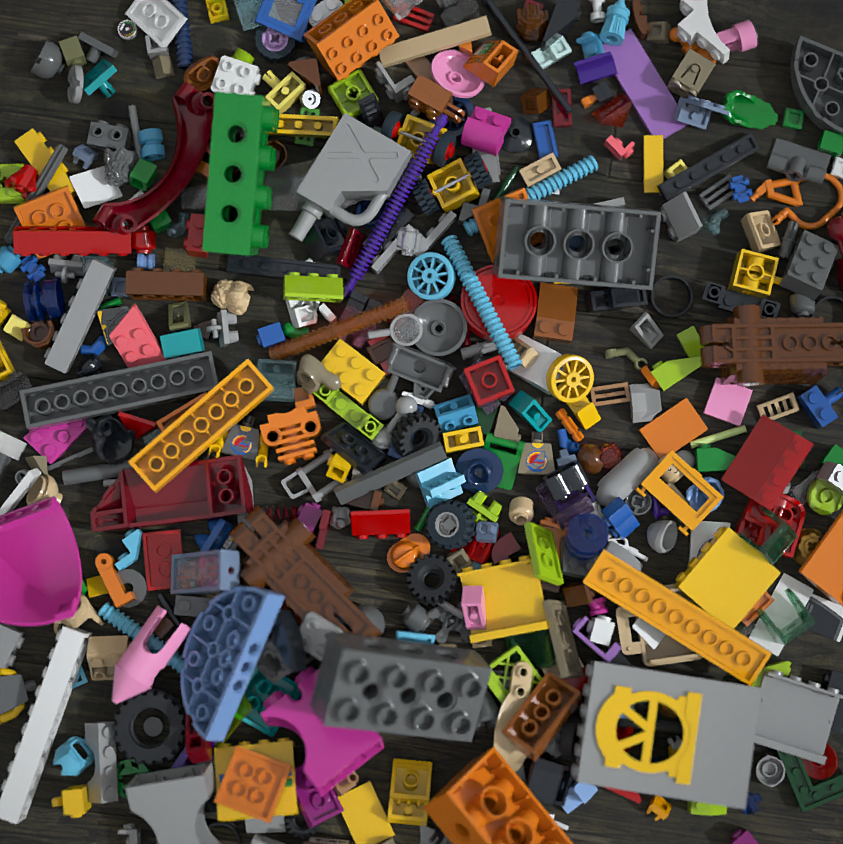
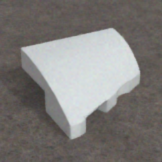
M286 300L293 327L298 329L315 324L318 316L317 308L320 302Z

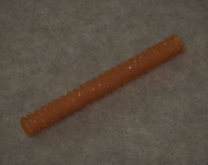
M401 296L400 299L396 298L395 301L390 300L389 303L385 302L383 306L381 304L378 305V308L375 306L372 310L368 309L367 312L362 311V314L357 313L356 316L351 315V318L346 317L345 320L341 319L340 322L330 323L328 327L325 325L323 329L318 328V331L313 330L312 333L307 332V335L302 334L301 337L297 336L296 339L291 338L290 341L286 340L285 343L281 342L280 345L271 346L268 350L269 356L274 363H277L278 360L282 361L284 358L287 359L289 356L293 357L294 354L298 355L300 351L303 353L305 350H310L311 347L313 349L316 348V345L321 346L322 343L326 344L327 341L332 342V339L337 340L338 337L342 338L343 335L348 336L349 333L353 334L354 331L363 330L366 326L369 328L371 324L376 325V322L381 323L382 320L387 321V318L392 319L393 316L397 317L398 314L408 313L410 310L409 303L404 296Z

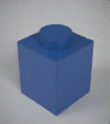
M280 322L258 329L259 334L256 335L259 346L263 345L265 350L287 342Z

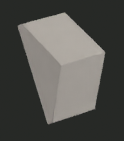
M647 312L629 329L650 349L664 336Z

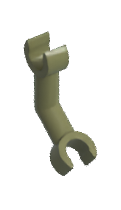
M627 347L605 351L606 359L626 355L634 363V367L638 371H641V368L638 366L639 361L645 365L648 364L646 359L639 358Z

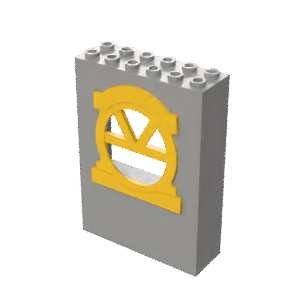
M590 661V664L586 665L585 676H588L587 684L583 685L582 696H585V702L580 706L579 715L582 716L581 724L578 723L577 726L579 743H575L574 755H576V763H572L571 775H573V779L576 782L745 809L761 688ZM649 700L647 721L634 712L630 705L639 701ZM658 702H661L672 708L679 716L684 729L681 747L674 756L660 763L649 764ZM621 713L628 716L645 732L618 741L616 725ZM644 741L640 762L632 759L624 752V748Z

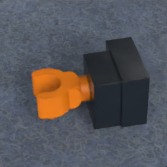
M606 81L593 87L592 92L594 94L583 98L581 103L585 109L596 101L601 105L613 100V94Z

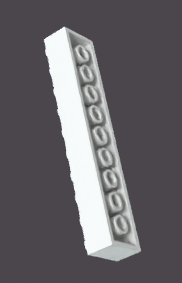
M63 626L62 629L58 630L56 635L58 642L49 654L50 664L43 671L42 677L44 680L42 686L39 685L36 690V702L31 705L28 712L30 719L28 723L24 724L21 732L23 734L22 741L18 742L14 753H17V755L8 767L9 777L7 780H4L1 786L3 793L0 799V819L14 824H18L26 819L71 695L73 684L76 681L79 668L84 659L89 637L93 634L91 632L69 626Z

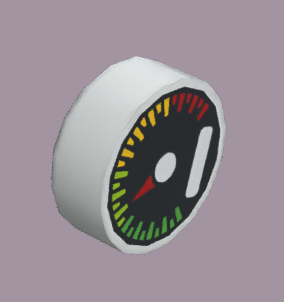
M124 20L118 26V33L123 39L132 40L136 37L138 29L134 22Z

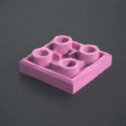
M716 377L703 414L739 427L753 390L737 385H721V378Z

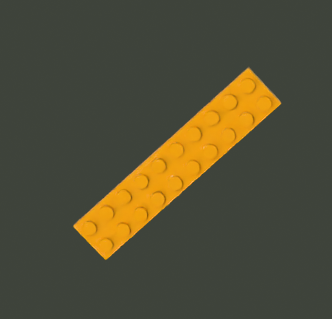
M604 548L583 580V583L749 686L752 685L772 655L771 651Z

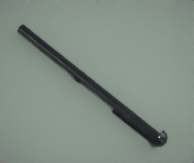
M481 0L482 6L487 8L507 37L514 41L528 60L530 67L536 71L564 111L570 114L573 111L572 107L493 0Z

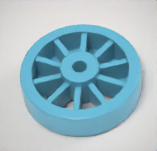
M427 252L417 256L412 261L407 272V281L411 291L419 298L428 301L438 300L446 297L452 291L456 281V272L448 258L439 253ZM436 262L440 263V265L435 269ZM443 268H445L446 271H447V272L439 273ZM419 272L422 273L421 277H418ZM447 276V282L440 280V278ZM438 282L445 285L441 290L438 287ZM432 285L434 286L436 292H431Z

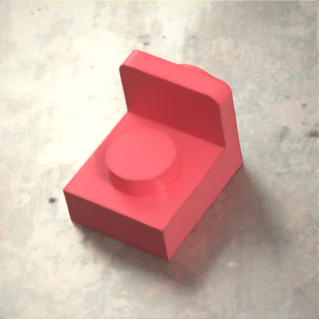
M611 135L604 143V146L619 161L623 157L627 159L634 152L632 148L635 143L633 141L624 148L621 140Z

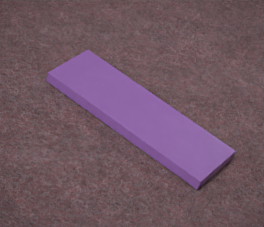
M631 29L625 32L622 45L611 46L603 44L604 52L611 51L618 72L617 75H614L650 135H663V139L688 126L686 123L673 120L677 103Z

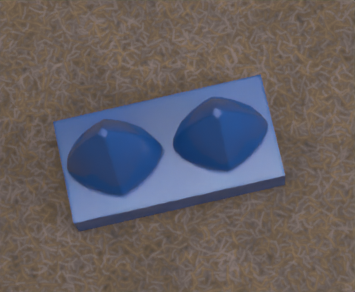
M222 518L208 520L211 534L195 535L196 543L201 549L200 551L220 550L234 525Z

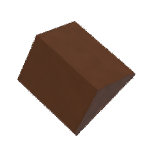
M317 58L289 62V73L293 71L306 84V88L317 91L321 97L322 88Z

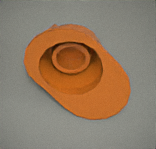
M410 534L407 538L401 539L389 549L387 562L394 571L406 573L409 569L411 570L413 562L417 563V558L420 557L422 560L424 555L428 554L429 556L430 543L421 534Z

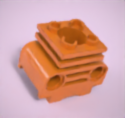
M301 406L288 413L267 415L269 423L259 425L264 442L269 447L276 449V453L279 455L278 461L285 465L294 464L296 459L303 458L304 461L315 458V454H318L316 442L312 440L318 438L322 432L319 415L316 411L308 413L306 407ZM315 424L316 429L313 432H307L308 425ZM275 433L278 434V439L275 442H270V436Z

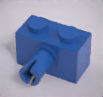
M817 385L796 397V400L816 429L823 428L838 418L831 405L843 397V392L835 395L841 391L840 387L837 386L826 395H823Z

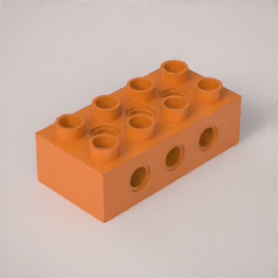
M495 747L471 760L423 807L452 844H573Z

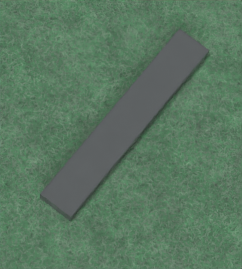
M439 441L333 489L340 504L343 505L446 459L447 456Z

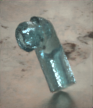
M726 208L710 216L707 227L712 235L720 232V222L729 217Z

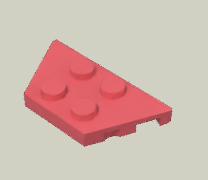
M136 303L133 304L128 313L122 317L119 324L114 327L109 335L127 367H136L168 360V358H164L163 349Z

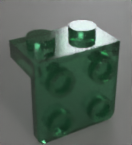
M548 629L505 637L507 649L509 650L517 644L535 669L556 665ZM518 651L510 655L511 663L520 661L521 656Z

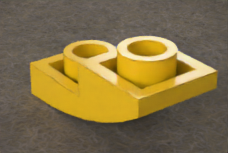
M205 0L211 24L229 20L225 0Z

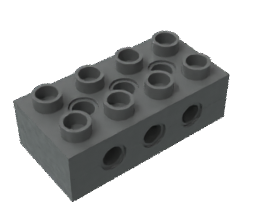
M500 196L493 274L498 278L652 290L661 212L645 208ZM536 232H541L543 235L542 243L539 246L533 247L530 243L531 236ZM579 235L581 238L580 246L577 249L571 250L569 240L571 237ZM617 238L619 243L617 250L609 253L607 250L608 242Z
M329 631L310 706L323 726L472 742L492 668L475 650Z

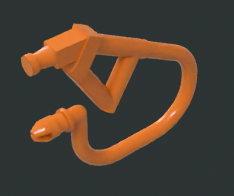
M825 174L824 179L831 182L837 189L838 202L819 221L806 223L800 220L790 208L786 207L772 218L771 223L775 220L776 223L773 225H778L788 216L803 229L813 230L822 227L843 207L842 184L833 175ZM788 178L774 181L771 179L765 180L753 195L749 196L750 202L754 203L757 198L765 193L767 198L795 207L802 206L803 202L798 183L805 181L793 182ZM790 185L793 198L774 192V188Z

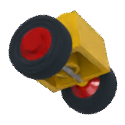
M391 111L382 125L380 134L394 142L397 141L398 144L410 150L412 157L416 159L414 154H419L416 150L421 151L418 146H423L421 141L426 142L423 137L426 136L428 138L426 132L431 133L435 124L407 114L404 121L401 113ZM442 127L437 136L439 140H435L437 145H432L435 149L432 150L430 148V151L433 153L427 154L430 156L429 159L425 157L428 161L427 164L445 167L453 156L456 136L447 132L448 129Z

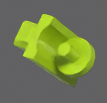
M481 490L473 497L471 496L467 504L479 511L478 513L473 510L472 515L477 517L474 522L477 523L478 520L487 522L488 519L482 516V514L496 522L503 505L494 500L489 508L485 506L483 502L488 495Z

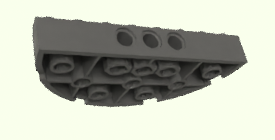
M800 36L795 42L790 61V76L795 97L807 117L821 130L843 135V53Z

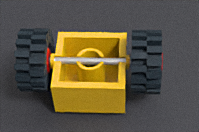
M476 151L465 157L464 161L459 158L445 167L428 174L427 177L433 189L425 178L411 186L419 206H421L424 214L428 216L440 209L437 198L442 209L449 213L463 206V202L469 203L480 197L481 195L477 187L480 189L492 183L493 180L481 155Z

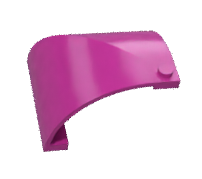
M55 496L0 515V622L18 626H39L75 616L82 589L81 561L72 528Z

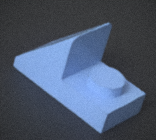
M573 783L569 788L565 804L562 806L567 814L580 804L587 803L598 789L595 785Z

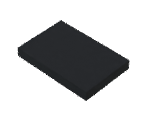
M346 420L322 434L321 437L325 444L363 475L384 462L388 457L386 453L376 447Z

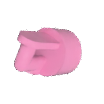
M750 20L734 24L731 29L717 33L719 39L730 51L738 50L739 52H744L756 48L758 45V34L753 22Z

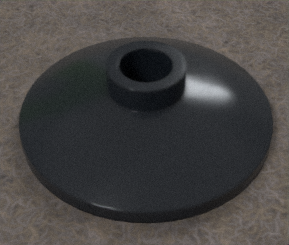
M511 116V124L504 136L501 148L510 153H521L527 150L533 142V127L525 118ZM517 130L519 135L514 136L512 131Z

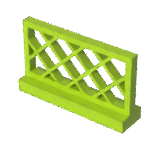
M517 644L489 664L491 668L498 664L505 665L504 675H496L492 670L488 686L501 703H503L509 693V690L505 688L506 679L510 680L511 676H507L508 666L515 664L509 663L510 655L515 651H518L520 654V661L524 660L532 667L530 694L532 693L533 683L539 684L542 680L539 673ZM517 690L518 695H521L523 693Z

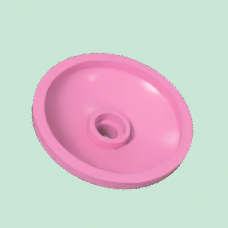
M445 50L438 53L431 63V75L435 83L451 91L454 97L470 98L477 95L482 90L485 81L463 68V64L471 57L464 52Z

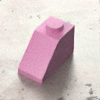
M483 585L463 586L461 605L467 630L486 629Z

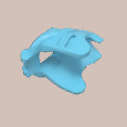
M73 736L55 750L53 765H62L61 775H74L77 777L92 764L94 753L90 746L86 744L85 738ZM79 743L88 754L85 760L75 750L73 744Z

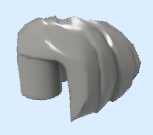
M332 506L330 525L338 530L351 523L349 507Z

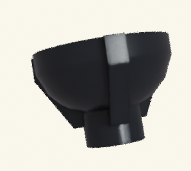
M96 353L88 355L78 365L76 369L77 375L83 378L104 373L102 371L101 359Z

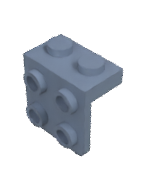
M688 96V99L680 97L673 120L706 130L712 111L728 116L730 112L724 110L725 106L711 103L708 100L701 98L699 100V98Z

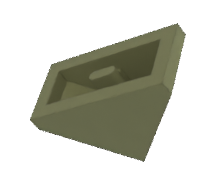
M187 301L168 304L169 329L173 333L191 330L192 326Z

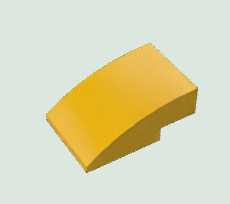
M393 758L388 823L427 825L428 813L423 807L429 802L432 762Z

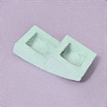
M562 36L544 52L538 49L532 52V55L541 67L545 69L571 53L572 50Z

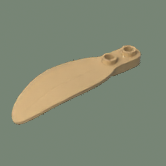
M518 661L512 667L509 693L500 707L494 733V747L514 772L521 767L526 755L520 752L506 738L502 730L530 695L533 671L530 664L525 661ZM525 668L526 673L520 675V670ZM519 688L523 689V693L521 695L517 694V690Z

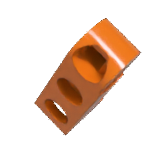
M106 553L99 554L95 564L115 607L120 608L136 600L134 592L127 593L114 567V557Z

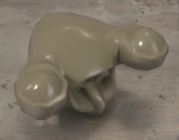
M306 354L301 358L296 379L297 383L302 386L308 395L316 392L322 383L332 391L341 388L340 378L334 373L329 372L317 358L310 354Z

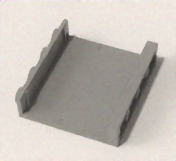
M777 670L765 671L760 685L761 695L754 743L825 765L827 757L823 756L839 699H843V695H840L839 690L834 688L821 689V684L815 682L802 683V678L796 676L783 677V672Z

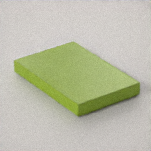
M532 522L525 523L524 527L534 577L557 586L563 584L564 581L553 531Z

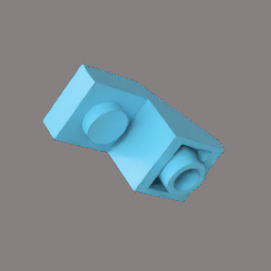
M133 528L125 534L126 538L122 541L130 551V554L126 552L117 558L118 562L115 563V566L119 571L124 570L138 560L143 533L141 529L135 530Z

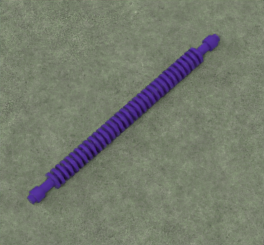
M441 113L440 116H437L434 121L436 124L431 133L426 132L428 138L426 136L423 137L426 142L421 141L423 146H418L421 151L416 150L419 154H414L416 159H411L414 163H409L411 168H406L409 172L405 171L404 174L407 176L402 175L401 178L404 181H399L402 185L397 184L396 187L399 190L396 188L394 190L397 194L392 193V196L395 198L390 197L389 200L392 203H387L390 207L385 206L384 209L387 212L384 210L382 212L385 216L380 215L382 220L378 219L377 221L380 225L375 224L377 229L373 228L375 233H370L373 237L369 236L368 240L370 242H365L368 246H363L366 250L362 249L360 252L363 255L360 253L358 255L361 259H356L359 263L354 262L353 265L356 267L352 266L351 269L353 271H349L351 277L348 283L343 286V297L348 298L351 295L357 280L363 279L360 275L364 276L365 273L363 271L367 272L368 269L366 267L369 268L370 266L367 262L372 263L370 258L374 259L375 257L372 253L377 254V251L374 249L379 250L377 245H382L379 240L384 241L382 236H387L384 232H389L386 228L390 229L392 226L389 223H394L391 219H396L393 215L398 216L399 213L396 210H401L398 206L403 207L404 204L401 201L404 203L406 201L403 197L408 198V195L405 193L410 194L411 191L408 188L413 189L410 184L415 185L413 179L418 180L415 175L420 176L418 171H423L420 166L425 167L423 162H428L425 157L429 159L430 156L427 154L433 153L430 151V148L434 150L435 147L432 145H437L435 140H439L437 136L442 127H445L448 122L446 120L448 116Z

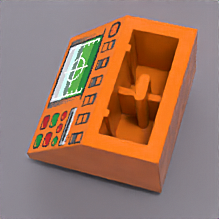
M504 40L483 42L463 64V68L494 87L513 66L518 50Z

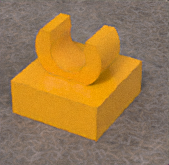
M654 795L646 813L649 814L653 811L656 814L654 820L657 821L660 818L664 820L668 817L672 805L663 797Z

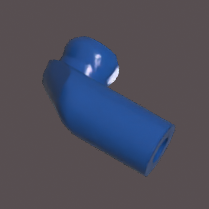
M99 336L93 345H82L81 354H101L107 347L105 337Z

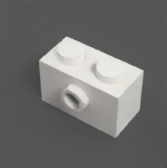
M597 615V618L592 617L591 621L589 620L586 632L588 633L586 638L589 641L609 646L615 623L610 622L611 618Z

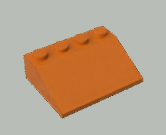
M843 510L799 570L827 598L842 607Z

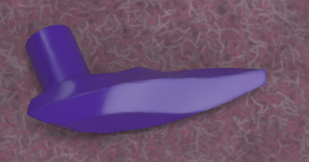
M650 493L654 517L658 519L660 515L668 516L670 511L667 508H660L659 501Z

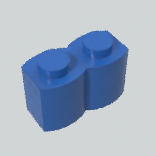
M617 497L601 510L603 514L601 519L610 527L609 531L615 538L619 536L623 540L640 526L629 506L620 497Z

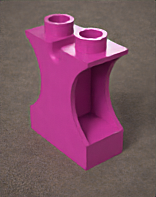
M311 666L305 672L302 671L294 680L298 685L297 687L302 696L301 699L294 701L288 694L284 695L282 691H277L263 703L266 710L261 713V716L268 727L279 726L290 729L304 740L306 761L303 771L322 797L382 750L384 744L376 731L323 726L310 706L320 670L319 668L316 671Z

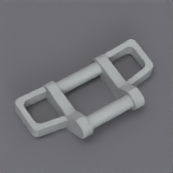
M326 449L323 451L324 454L304 467L297 468L296 472L281 481L290 498L295 499L310 492L316 503L322 500L323 496L333 491V488L349 482L347 478L344 483L334 480L319 491H316L306 476L307 473L329 460L331 453L334 452L333 449ZM299 475L307 489L297 494H292L286 483Z

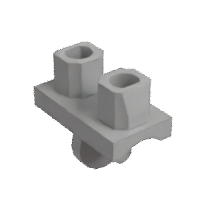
M54 254L53 259L49 258L48 260L50 272L55 273V277H61L62 283H67L69 278L75 279V276L85 277L83 256L74 254L72 261L66 260V256Z
M220 310L217 313V319H211L212 326L206 327L207 332H212L213 339L219 338L220 347H226L231 343L239 341L238 331H229L228 325L237 323V316L227 312V310Z

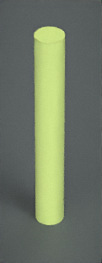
M745 425L690 441V447L693 449L699 447V445H706L745 433L747 430Z

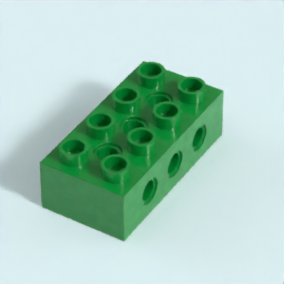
M215 91L202 251L252 256L258 255L259 248H268L270 227L268 225H261L262 209L271 210L273 187L265 186L264 180L265 171L274 172L276 164V148L267 146L268 132H278L280 113L275 106H271V102L264 96ZM241 130H244V139L241 142L237 143V134ZM240 168L242 175L240 180L235 183L233 174ZM236 207L238 218L233 222L230 218V212Z

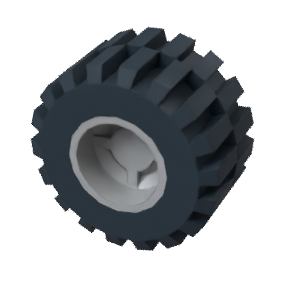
M446 500L433 505V510H429L427 513L430 515L429 518H425V522H428L425 530L429 531L427 536L428 538H433L431 540L433 544H438L437 547L457 549L466 546L467 542L473 540L471 536L476 535L474 527H477V523L474 520L477 517L472 515L474 511L472 508H468V504L461 503V501Z

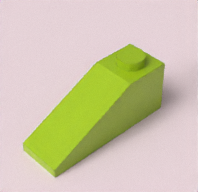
M701 356L671 360L665 363L659 361L652 366L654 370L651 373L663 391H665L701 366Z

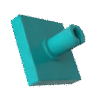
M103 58L83 76V91L91 95L99 88L106 98L111 97L112 95L107 89L112 94L116 90L107 80L118 70Z

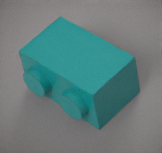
M200 328L160 336L165 359H175L185 354H199L200 351L205 350Z

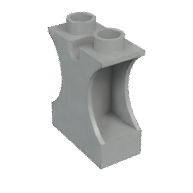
M212 762L136 774L126 787L131 811L143 817L151 825L156 834L158 844H223L210 832L204 816L205 802L216 786Z

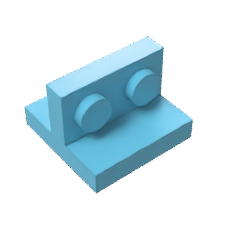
M450 457L415 472L428 508H432L433 505L439 504L438 502L449 500L463 493L461 484L466 482L463 474L455 471Z

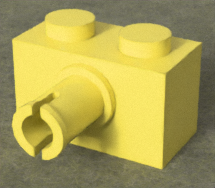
M269 70L267 71L268 76L264 74L262 79L273 90L265 98L271 102V106H275L279 113L283 114L300 98L301 93L307 90L306 84L293 71L280 81Z

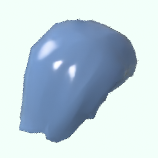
M704 477L703 479L717 490L724 499V490L719 480L712 477ZM695 484L686 491V500L689 506L696 512L709 499ZM722 500L712 509V511L716 510L719 507Z

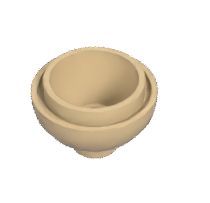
M46 474L39 476L29 489L26 501L30 505L55 496L60 504L63 495L58 492V486L54 478Z

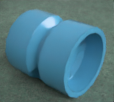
M149 128L137 133L138 142L142 145L140 148L142 159L156 161L166 157L164 145L161 144L163 142L161 129Z

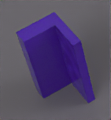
M611 51L574 62L581 85L618 74Z

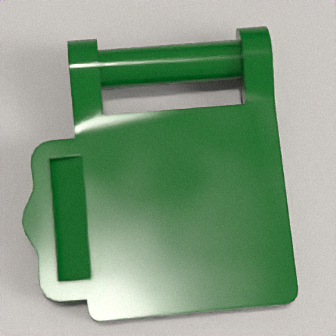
M488 432L483 448L494 452L503 464V477L497 487L511 490L525 442H515L493 436V433ZM493 443L515 449L517 452L514 454L491 448L490 444Z

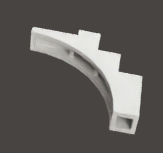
M680 0V10L687 17L678 24L677 35L679 39L687 42L690 46L697 41L699 47L706 49L714 60H719L722 64L727 62L730 49L719 39L712 27L708 16L707 0Z

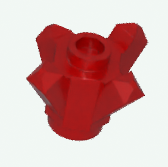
M24 164L19 171L4 180V185L10 189L13 187L26 200L30 192L37 191L36 178L38 171L34 167Z

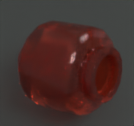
M605 441L598 446L602 452L599 459L604 463L603 467L605 469H611L621 461L623 453L615 442Z

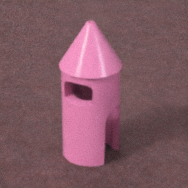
M157 606L121 658L115 663L112 701L118 704L151 689L155 676L161 669H164L191 628L182 623L159 653H151L148 649V641L167 613L166 610Z

